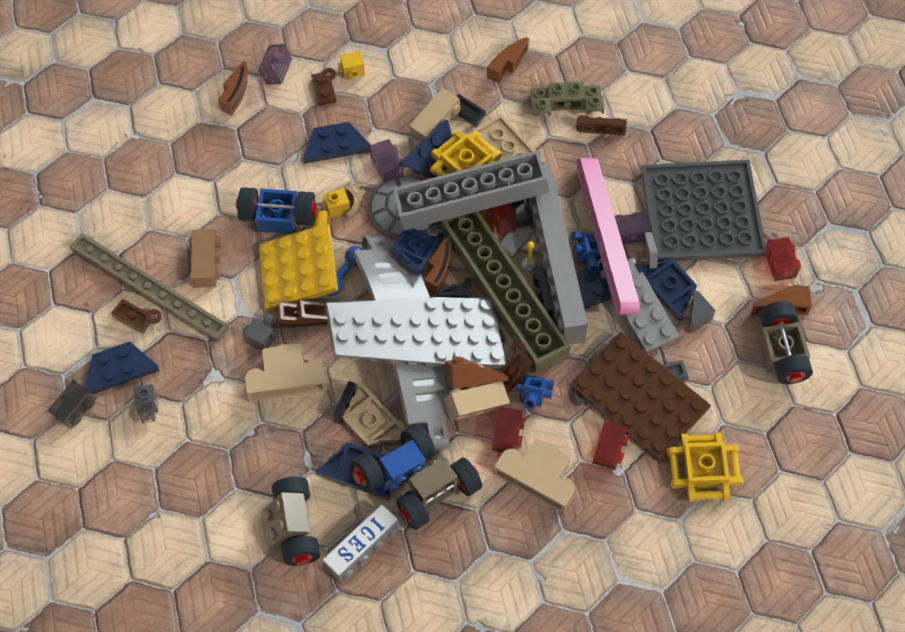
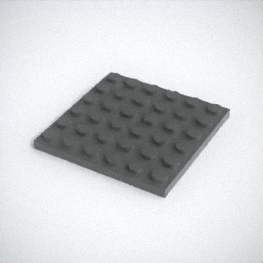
M750 160L641 165L649 228L658 252V262L668 259L682 261L766 256L767 249Z

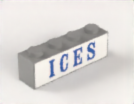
M381 504L322 559L323 567L339 583L349 580L359 565H365L370 558L369 556L374 551L378 552L389 537L392 538L398 533L400 527L399 519Z

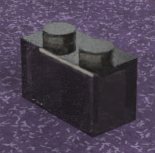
M73 379L47 411L72 429L80 423L85 412L93 407L97 397Z

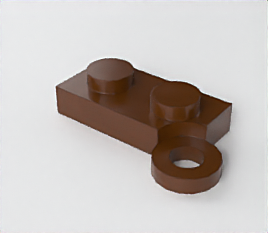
M325 68L321 73L312 74L319 106L337 102L331 82L336 77V72L333 68Z
M124 299L111 312L112 317L143 334L150 324H156L162 318L159 310L151 309L146 312ZM156 314L157 317L155 319H151V315Z
M522 341L512 343L510 350L513 355L500 370V372L508 376L509 381H503L505 390L511 392L534 362L525 354L526 345ZM518 345L521 347L519 352L516 351Z

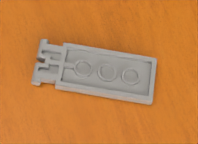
M632 257L627 262L640 308L638 315L623 316L640 347L649 353L677 340L680 336L644 273L638 272L635 267L636 260ZM604 270L600 272V276L603 279L606 278Z

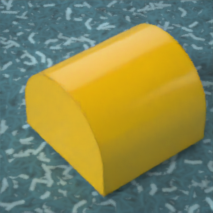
M317 211L316 215H314L312 228L326 223L330 226L331 220L328 212Z

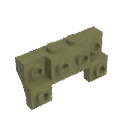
M573 81L548 83V88H530L533 117H536V114H548V116H551V111L583 110L584 106L586 114L595 111H601V114H604V101L600 85L584 86L583 82Z

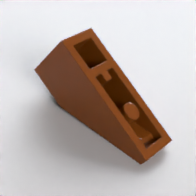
M798 284L780 290L755 302L751 315H760V310L763 307L779 301L791 302L795 308L796 315H808L812 307L809 286Z
M457 356L453 357L452 360L445 361L446 384L453 389L509 381L508 376L502 372L464 359V357Z

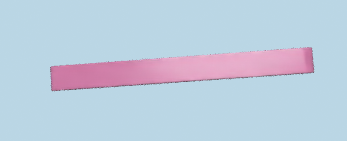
M578 158L577 173L616 314L638 315L640 308L638 296L599 161L597 158Z

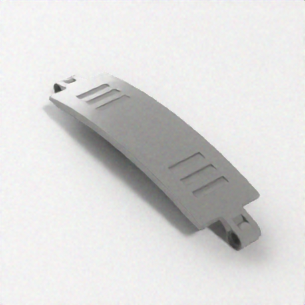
M383 235L363 237V250L354 251V255L372 301L430 298L421 274L419 276L415 275L390 252L391 248L388 246ZM402 361L392 364L407 426L425 424V430L433 441L435 451L448 448L449 436L446 421L451 420L443 399L449 395V391L453 390V388L446 384L445 368L425 366V363L407 365V362Z

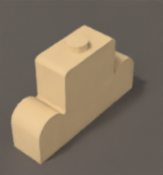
M281 344L277 347L263 349L264 371L253 368L245 376L249 402L327 391L323 364L320 361L311 360L304 365L300 344Z
M539 439L534 440L524 458L521 457L520 452L516 449H507L502 453L494 466L495 476L563 514L574 496V483L570 479L562 478L569 467L570 457L562 453L556 446L548 445Z

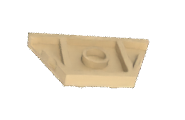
M360 382L354 397H352L348 409H346L342 417L344 423L367 448L401 441L400 434L406 428Z

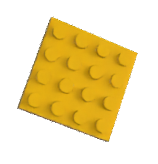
M328 223L259 244L265 309L268 312L275 310L279 302L297 304L300 300L307 301L338 291L331 230Z

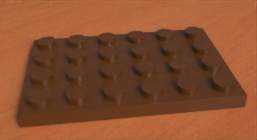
M622 332L569 385L579 396L585 398L591 406L659 463L666 457L667 449L678 444L681 434H687L711 408V405Z

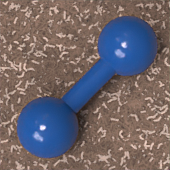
M352 246L345 252L346 263L336 274L338 291L327 294L328 296H336L341 292L343 286L342 278L351 267H358L354 251L363 250L362 248Z

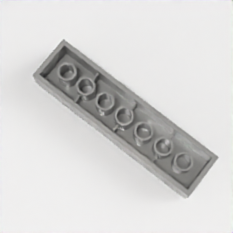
M539 150L393 188L403 230L550 193Z

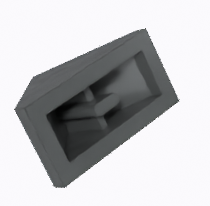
M694 290L691 302L688 333H693L713 320L716 311L702 294Z

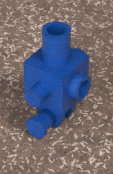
M573 231L571 240L579 242L578 245L575 244L573 247L578 263L587 264L590 273L598 272L600 269L598 261L601 259L596 238L592 234L584 232L579 234Z
M524 374L521 383H525V385H517L516 392L523 393L522 403L524 407L531 410L535 406L541 407L544 398H552L553 391L546 390V388L553 390L555 381L545 380V377L539 379L536 375L530 377Z

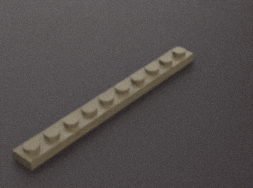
M83 233L70 245L71 250L216 342L228 331L229 325Z

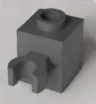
M266 314L262 323L253 319L250 325L248 324L243 331L245 343L260 351L269 348L275 339L272 328L275 324V321H273L274 316Z
M154 385L133 387L134 404L142 424L145 423L144 418L148 415L151 416L152 422H155L156 416L154 413L159 412Z

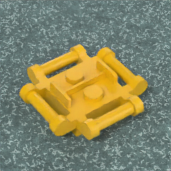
M456 131L453 133V137L442 146L430 152L433 159L437 161L430 168V172L434 175L442 176L447 174L441 169L444 166L450 174L496 162L502 157V152L495 150L481 138V134L477 131L470 135H463L460 131Z
M715 432L714 435L681 434L680 442L682 447H670L667 449L672 474L671 488L680 489L687 487L688 502L704 499L730 501L729 486L739 487L744 485L738 460L739 446L725 445L721 432ZM727 454L730 455L733 477L729 475ZM679 455H683L686 479H680L677 457ZM716 486L722 487V491L695 492V487L696 489H714L716 488Z

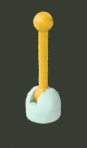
M528 242V257L522 260L521 269L525 273H532L536 267V261L531 257L534 243Z

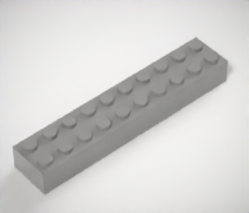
M543 164L550 193L529 198L528 205L530 211L532 210L533 212L532 226H536L535 240L536 242L539 241L540 244L538 246L539 257H543L542 268L547 275L546 279L551 293L550 297L554 307L553 321L557 322L558 329L569 345L585 343L588 322L551 164Z

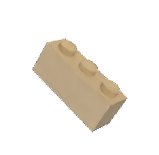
M442 88L410 124L411 135L422 141L443 120L447 119L450 122V119L456 116L461 109L460 99Z
M503 381L483 384V386H470L462 391L460 388L453 389L443 399L451 421L499 410L510 404Z

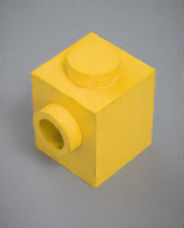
M360 51L340 55L338 68L339 72L343 73L345 79L365 75L364 62Z
M344 188L323 194L324 201L321 202L323 211L328 212L329 218L347 214L350 211V202Z

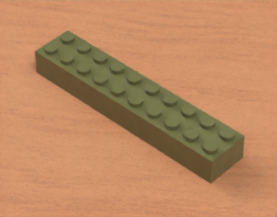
M479 211L440 221V231L444 234L445 238L447 235L450 236L452 249L483 296L491 300L495 314L513 341H522L526 345L525 354L534 361L530 366L534 373L537 374L568 358L570 345Z

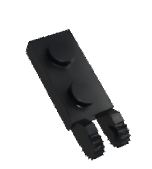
M537 266L533 270V284L535 285L536 296L540 297V303L552 319L553 306L547 279L543 268Z

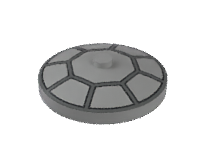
M399 176L383 182L376 188L370 198L369 214L371 222L378 232L392 240L398 238L403 231L393 188L423 181V179L413 176ZM439 222L412 229L427 231V235H429L436 229Z

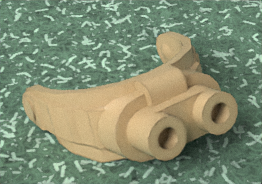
M357 181L353 185L350 184L347 187L335 189L344 188L345 192L352 193L354 196V204L346 214L347 218L352 217L359 210L360 203L364 200L363 197L368 194L363 188L360 189L361 185Z

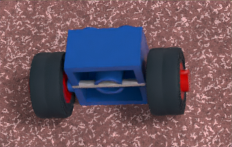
M241 187L236 199L238 219L241 221H255L258 232L295 233L296 224L312 225L314 215L317 213V204H315L313 192L260 189L258 198V190L256 188Z
M419 424L412 425L400 434L402 446L383 456L378 462L368 453H363L352 459L349 463L350 472L359 488L369 493L379 487L384 493L389 489L391 492L401 486L400 483L405 480L409 482L412 474L422 470V465L426 459L434 455V444L428 432Z

